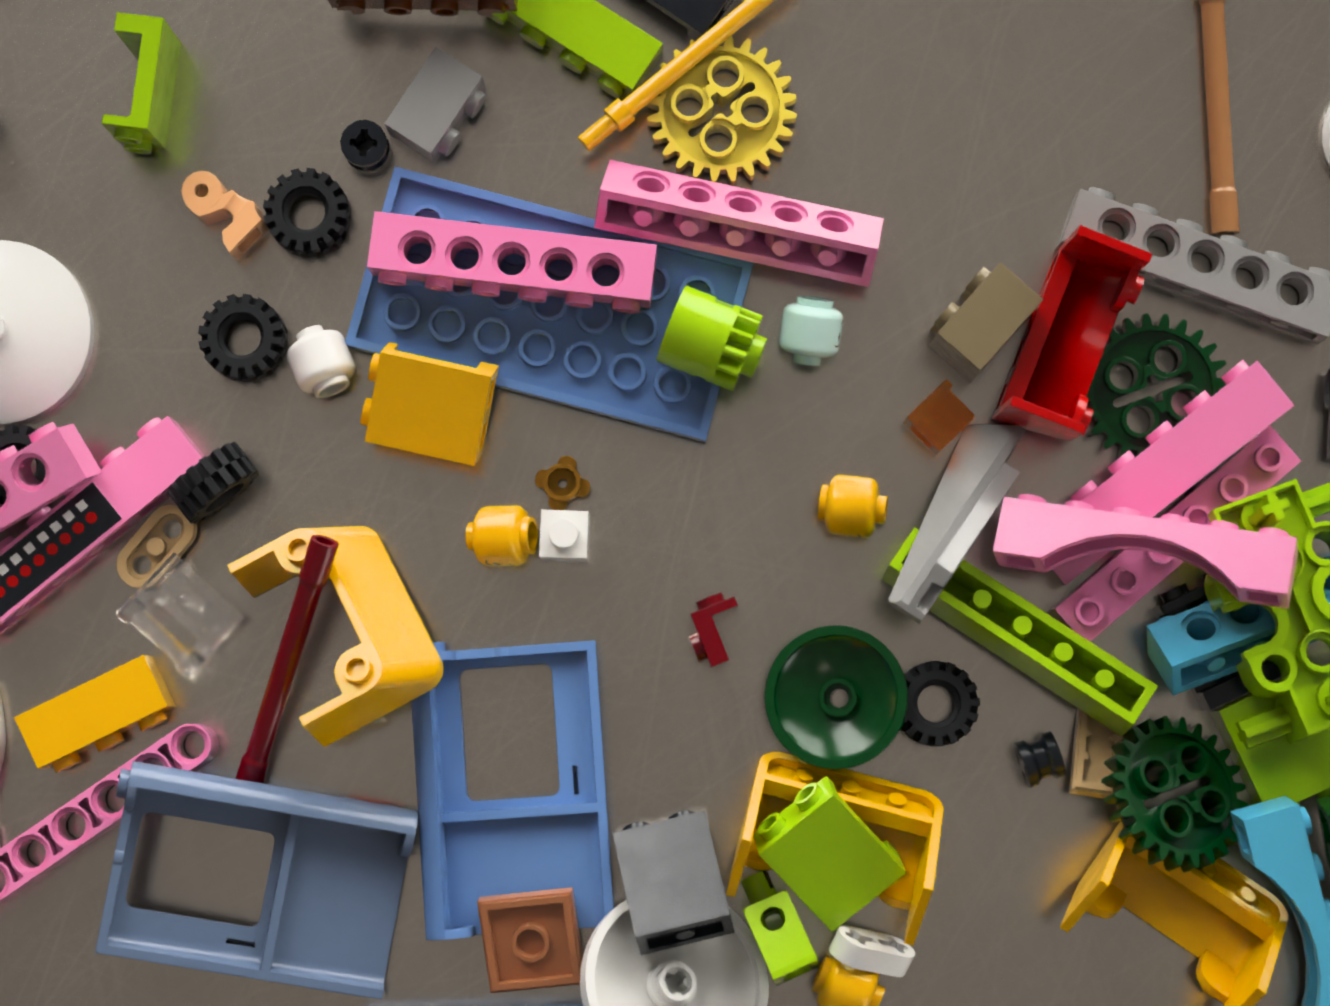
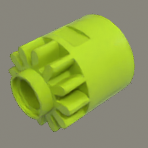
M686 285L670 318L656 361L734 391L741 374L750 378L753 377L768 338L757 334L763 315L738 305L733 306L720 301L715 296Z

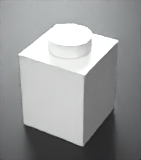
M541 509L539 557L542 561L589 562L591 517L589 511Z

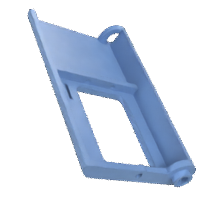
M595 640L446 651L445 642H433L443 662V676L435 688L411 701L426 940H448L482 935L477 905L479 897L573 887L579 928L597 927L614 906ZM535 664L548 665L552 671L559 791L553 796L484 801L470 799L467 793L460 684L461 674L468 669Z

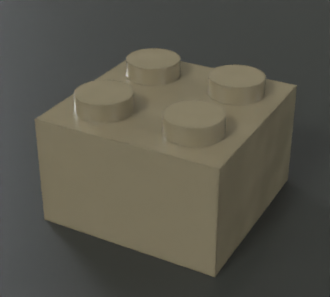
M1001 262L991 272L983 267L961 294L965 302L960 307L952 302L930 329L935 337L929 348L970 384L1044 300Z

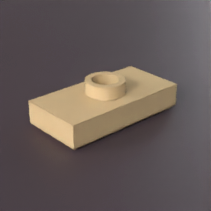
M1078 708L1076 711L1069 793L1105 798L1113 794V788L1101 783V779L1114 772L1108 769L1104 762L1116 755L1111 747L1113 744L1123 740V736H1119Z

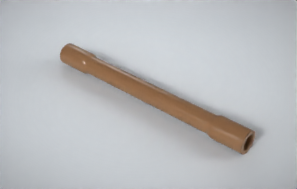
M1198 0L1202 19L1211 192L1209 194L1211 235L1232 236L1240 233L1238 193L1234 182L1224 9L1226 0Z

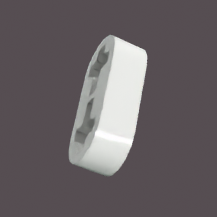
M849 925L839 926L828 949L835 959L849 967L893 977H904L915 957L914 949L893 935Z

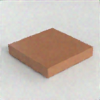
M573 887L479 897L477 905L490 993L580 985L583 953Z

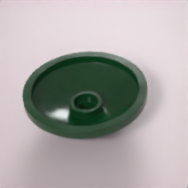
M833 625L819 627L807 631L792 640L775 659L769 671L765 687L767 717L779 741L799 759L828 769L856 767L880 755L898 735L904 723L908 706L906 678L894 654L885 644L871 634L848 626ZM843 689L848 694V702L845 706L838 708L833 704L832 696L837 690Z

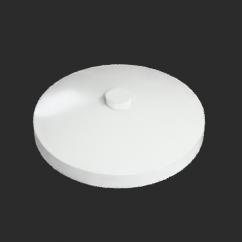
M0 240V427H5V425H20L41 418L60 406L74 392L89 366L94 347L95 330L88 298L80 283L64 265L46 252L20 242Z
M626 899L613 908L600 921L590 936L584 951L580 970L581 998L583 1006H767L769 997L768 972L765 960L753 933L741 917L730 907L729 911L735 933L641 955Z

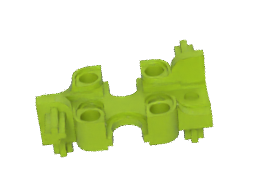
M1297 479L1213 509L1207 514L1210 522H1230L1239 526V530L1259 532L1261 528H1276L1286 531L1289 537H1297L1298 557L1289 609L1255 604L1267 609L1274 618V635L1266 644L1256 645L1242 652L1240 656L1243 661L1236 665L1242 682L1250 693L1264 699L1276 697V708L1236 722L1239 730L1237 733L1241 742H1244L1246 749L1256 747L1284 735L1287 736L1289 743L1292 744L1330 728V661L1326 666H1317L1310 662L1306 654L1307 645L1311 640L1323 641L1330 648V604L1324 594L1325 580L1330 575V557L1327 560L1322 559L1315 554L1312 548L1313 539H1320L1330 549V521L1316 523L1314 518L1330 512V482L1302 492ZM1209 574L1205 576V594L1213 612L1221 609L1224 614L1238 610L1245 605L1253 604L1238 601L1223 584ZM1264 660L1272 661L1280 669L1281 676L1278 683L1270 682L1262 674L1261 667Z

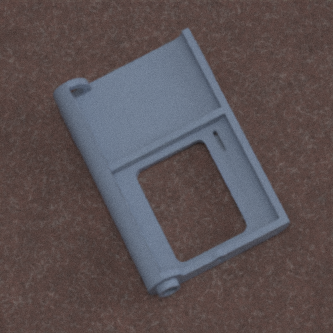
M137 761L132 762L131 770L121 769L116 798L125 799L95 953L353 996L382 999L407 857L409 858L416 835L418 810ZM147 813H157L270 833L274 837V846L260 919L257 924L245 926L130 906L126 901V894L142 817Z

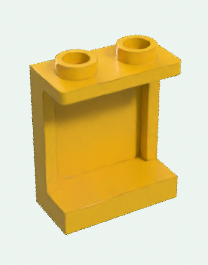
M388 342L380 351V354H373L369 367L368 380L375 382L373 396L372 398H366L361 413L360 423L367 426L365 442L475 466L483 454L499 365L480 362L476 368L398 351V344Z

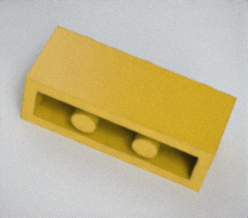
M141 655L15 716L14 719L37 769L53 767L55 773H58L80 763L82 760L79 754L96 746L98 752H102L125 741L122 733L139 725L142 732L165 722L167 717L164 712L175 708L176 705L153 656Z

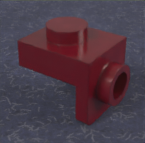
M721 592L696 602L699 611L690 614L697 632L689 636L698 662L707 659L711 668L729 661L712 617L738 607L735 597L725 600Z

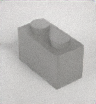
M435 47L384 123L388 133L436 164L442 154L448 156L456 147L461 137V132L458 129L467 115L471 118L475 117L483 106L487 94L483 92L486 88L483 77Z

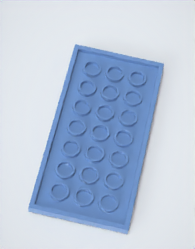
M394 166L382 212L657 244L651 308L640 307V313L637 314L613 311L611 303L593 302V308H578L566 305L565 298L547 296L546 302L537 303L518 299V292L501 290L499 297H486L471 293L472 287L453 285V291H436L425 288V281L408 279L406 286H393L379 283L378 276L372 275L366 265L345 340L349 348L371 354H380V351L388 342L398 344V351L476 368L480 362L499 365L495 387L706 443L721 386L705 381L704 378L699 376L695 377L657 362L658 351L675 306L686 285L715 296L720 301L742 307L754 265L753 262L594 228L595 219ZM424 243L415 244L408 251L407 260L413 264L426 262L431 256L432 247ZM463 249L456 254L454 266L462 270L470 269L477 263L479 254L473 249ZM517 254L508 255L502 260L500 270L507 275H516L524 269L526 260ZM556 260L548 266L546 274L555 281H562L570 276L573 266L565 260ZM604 265L594 272L593 280L598 285L611 286L618 280L620 273L615 267Z

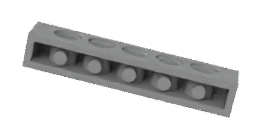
M1090 187L1088 191L1080 189L1074 197L1056 250L1059 249L1079 225L1104 234L1102 229L1103 222L1115 221L1124 230V239L1120 240L1147 252H1150L1147 248L1148 237H1159L1167 244V256L1157 257L1152 254L1150 262L1140 270L1138 276L1145 278L1144 282L1316 344L1329 338L1330 271L1319 267H1309L1308 270L1291 265L1292 259L1278 252L1265 251L1264 254L1247 249V242L1234 236L1221 235L1219 239L1203 233L1204 228L1193 221L1177 219L1176 223L1158 217L1160 212L1145 204L1133 203L1131 207L1114 201L1116 197L1114 194L1096 187ZM1201 252L1207 255L1212 263L1211 272L1201 273L1197 271L1191 262L1192 253ZM1238 268H1245L1253 273L1256 280L1254 289H1246L1238 284L1236 280V270ZM1282 284H1290L1297 289L1300 296L1298 305H1290L1282 299L1280 295Z

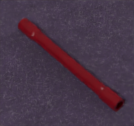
M312 535L299 573L300 581L251 738L246 753L241 758L235 779L264 784L269 768L271 750L323 587L327 584L339 547L337 541L327 536Z

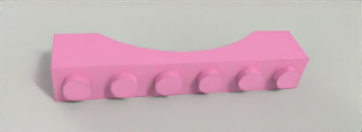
M1020 494L1018 498H1003L993 547V553L999 566L1047 573L1067 561L1092 553L1119 549L1151 551L1176 557L1202 569L1223 584L1240 602L1289 609L1298 557L1297 537H1289V534L1281 529L1261 528L1259 532L1239 530V526L1226 521H1212L1210 525L1190 523L1188 518L1176 514H1164L1160 519L1142 516L1139 511L1126 507H1116L1110 512L1096 510L1088 503L1074 500L1066 501L1065 505L1046 503L1044 498L1032 494Z

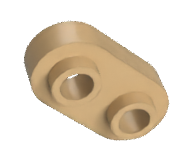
M165 505L156 509L120 551L116 563L120 578L129 586L139 589H147L157 585L194 542L197 535V523L191 524L177 505ZM173 521H178L182 527L181 533L175 538H170L167 535V526ZM142 557H148L151 561V568L145 574H140L136 568L138 560Z

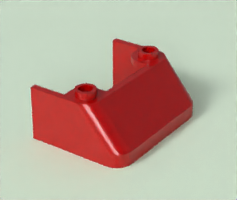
M1079 225L1059 247L1039 293V296L1044 300L1030 316L995 406L992 419L1007 425H1019L1025 430L1066 441H1072L1080 435L1084 436L1094 412L1093 409L1087 407L1089 400L1087 393L1119 311L1123 309L1126 302L1134 305L1139 297L1145 278L1138 276V274L1150 262L1153 253Z

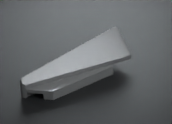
M971 424L964 428L888 599L892 607L919 624L922 622L1019 476L1020 472L1006 464L1025 433L1026 430L1019 425Z

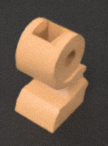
M208 171L193 172L183 182L181 193L185 205L201 222L210 225L233 218L232 223L222 230V237L225 247L237 261L269 229L262 219V211L253 201L241 197L233 190L227 191L214 174Z

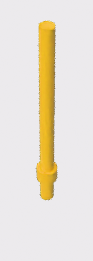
M745 0L624 100L621 101L617 98L603 110L605 115L577 137L580 143L590 152L615 130L622 132L635 121L634 115L775 0Z

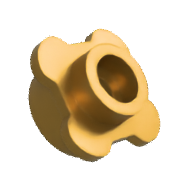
M570 456L561 457L558 460V464L551 466L548 470H539L535 476L536 485L545 490L549 497L548 504L553 510H565L568 502L577 497L584 498L590 492L589 481L581 478L576 470L577 462ZM565 479L567 486L565 488L559 487V480Z

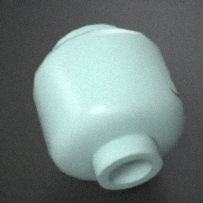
M797 296L796 303H791L784 307L779 345L786 352L794 354V363L820 366L821 358L832 357L838 353L843 314L838 309L833 308V300L813 296Z

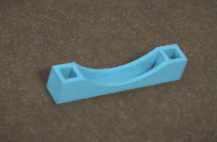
M1281 796L1230 811L1242 857L1262 871L1279 889L1293 911L1299 927L1306 959L1305 992L1301 1006H1330V901L1328 898L1323 899L1319 881L1325 879V874L1319 856L1316 852H1311L1307 835L1313 833V828L1306 808L1304 806L1300 807L1298 803L1287 796Z

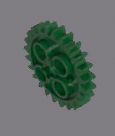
M1146 313L1141 316L1139 328H1136L1129 318H1125L1122 320L1123 334L1120 335L1114 328L1111 331L1108 339L1110 343L1104 349L1087 393L1089 406L1094 410L1092 418L1094 417L1096 424L1090 429L1088 434L1092 436L1104 432L1107 436L1101 448L1106 450L1115 443L1119 444L1118 458L1129 450L1136 451V456H1138L1150 446L1145 439L1146 436L1167 420L1174 427L1185 418L1176 414L1172 409L1171 400L1175 392L1179 390L1187 391L1194 399L1206 390L1212 397L1218 392V388L1226 386L1223 380L1217 378L1216 371L1224 367L1226 361L1218 360L1212 362L1209 358L1217 348L1216 343L1202 348L1198 343L1204 331L1200 329L1188 336L1185 334L1187 328V320L1185 319L1181 320L1173 329L1169 328L1168 314H1163L1157 326H1153L1149 314ZM1168 347L1175 351L1178 363L1174 371L1167 373L1158 369L1154 360L1158 348ZM1115 364H1126L1133 371L1134 380L1128 389H1119L1111 382L1110 371ZM1185 372H1189L1192 375L1190 381L1159 392L1157 394V403H1155L1152 396H1148L1118 408L1113 405L1114 399L1145 388L1147 386V377H1150L1152 383H1158ZM1133 407H1141L1150 415V426L1143 433H1136L1127 425V414Z
M1163 716L1155 721L1148 719L1136 725V727L1128 730L1123 735V740L1112 745L1111 748L1116 755L1105 760L1104 764L1114 773L1102 778L1101 783L1113 788V794L1103 798V802L1116 805L1117 812L1109 817V821H1122L1125 827L1120 832L1119 838L1122 840L1132 836L1135 839L1132 849L1134 854L1147 849L1149 850L1148 864L1153 865L1163 861L1166 871L1181 867L1183 872H1188L1199 867L1201 869L1215 863V860L1229 854L1227 847L1238 843L1230 811L1248 806L1244 801L1237 799V793L1247 788L1245 784L1237 783L1233 780L1232 776L1240 771V767L1235 765L1227 766L1225 760L1231 752L1229 748L1220 752L1214 748L1217 742V735L1213 734L1203 739L1201 738V724L1198 723L1187 729L1185 718L1180 717L1170 722L1168 716ZM1201 778L1206 781V786L1186 795H1181L1150 809L1144 806V801L1165 792L1175 790Z

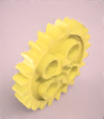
M730 36L724 42V46H718L664 90L660 96H657L647 104V107L659 111L647 117L648 126L661 127L652 136V141L654 144L668 143L662 152L664 160L676 155L679 157L676 164V172L680 173L690 165L693 167V178L700 179L702 174L707 172L710 173V181L717 183L720 174H726L731 186H734L737 172L742 171L750 181L754 179L753 166L755 164L768 171L771 166L767 156L768 153L780 158L783 156L784 149L777 140L791 141L793 132L783 126V124L796 123L797 113L785 108L794 105L797 97L796 94L783 93L791 85L792 79L790 76L776 77L781 69L782 62L777 60L767 65L765 63L768 51L766 47L754 55L750 53L751 39L747 38L739 49L734 47L733 37ZM675 49L673 51V57L675 58L676 56H678L681 53V51ZM662 63L660 65V69H662L667 64ZM727 69L736 74L738 81L730 87H721L714 82L713 75L720 70ZM748 84L755 86L752 92L744 94L730 105L729 117L726 118L722 113L717 114L705 125L699 134L694 137L688 134L691 129L702 125L713 116L714 104L717 103L719 106L725 107ZM684 98H694L700 102L702 109L693 116L682 115L676 106ZM756 104L765 109L767 117L759 123H751L744 119L741 113L743 109L749 105ZM714 133H722L730 139L731 145L722 152H716L708 148L705 141Z

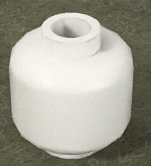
M321 325L310 326L298 332L296 335L297 341L288 350L287 360L299 388L305 393H314L316 398L330 397L345 390L350 385L349 379L353 376L356 366L344 336L337 330H323Z

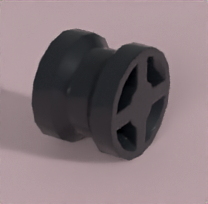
M358 120L348 125L342 133L340 140L341 150L350 166L357 171L363 173L376 172L388 162L391 153L390 143L382 128L375 122ZM363 136H364V141H363V142H361L359 145H354V144H358V143L363 139Z
M1051 731L1040 734L1038 740L1031 743L1024 740L1014 743L1016 758L1029 788L1039 785L1043 778L1049 776L1054 778L1066 776L1063 757Z

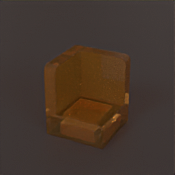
M947 379L903 422L935 456L974 419V414L950 390L953 385Z

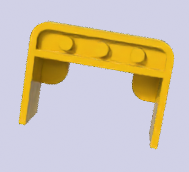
M365 526L295 529L227 565L231 574L255 598L288 579L299 576L312 535L327 536L339 543L329 578L361 644L343 653L336 663L334 674L342 695L299 717L303 727L323 747L432 690L440 682L444 671L443 662L382 540L374 530Z
M769 752L763 755L759 761L726 895L735 897L744 866L759 871L772 870L758 854L754 834L757 832L760 823L770 814L780 813L793 803L796 795L803 787L813 782L817 783L827 776L834 783L838 795L882 843L887 840L898 851L906 874L878 895V897L889 906L909 910L904 943L914 946L934 887L944 811L942 802L934 794L926 790L848 769L818 767L792 754Z
M1120 821L1078 883L1060 928L1068 933L1086 911L1093 916L1106 919L1112 918L1123 906L1199 958L1196 976L1201 989L1208 996L1216 998L1223 1003V1006H1255L1267 992L1288 923V913L1283 903L1275 895L1221 858L1215 860V863L1201 869L1198 867L1188 872H1183L1181 867L1166 871L1163 861L1153 865L1148 864L1149 850L1146 849L1134 854L1132 849L1135 839L1132 836L1122 840L1119 838L1120 832L1125 827L1122 821Z

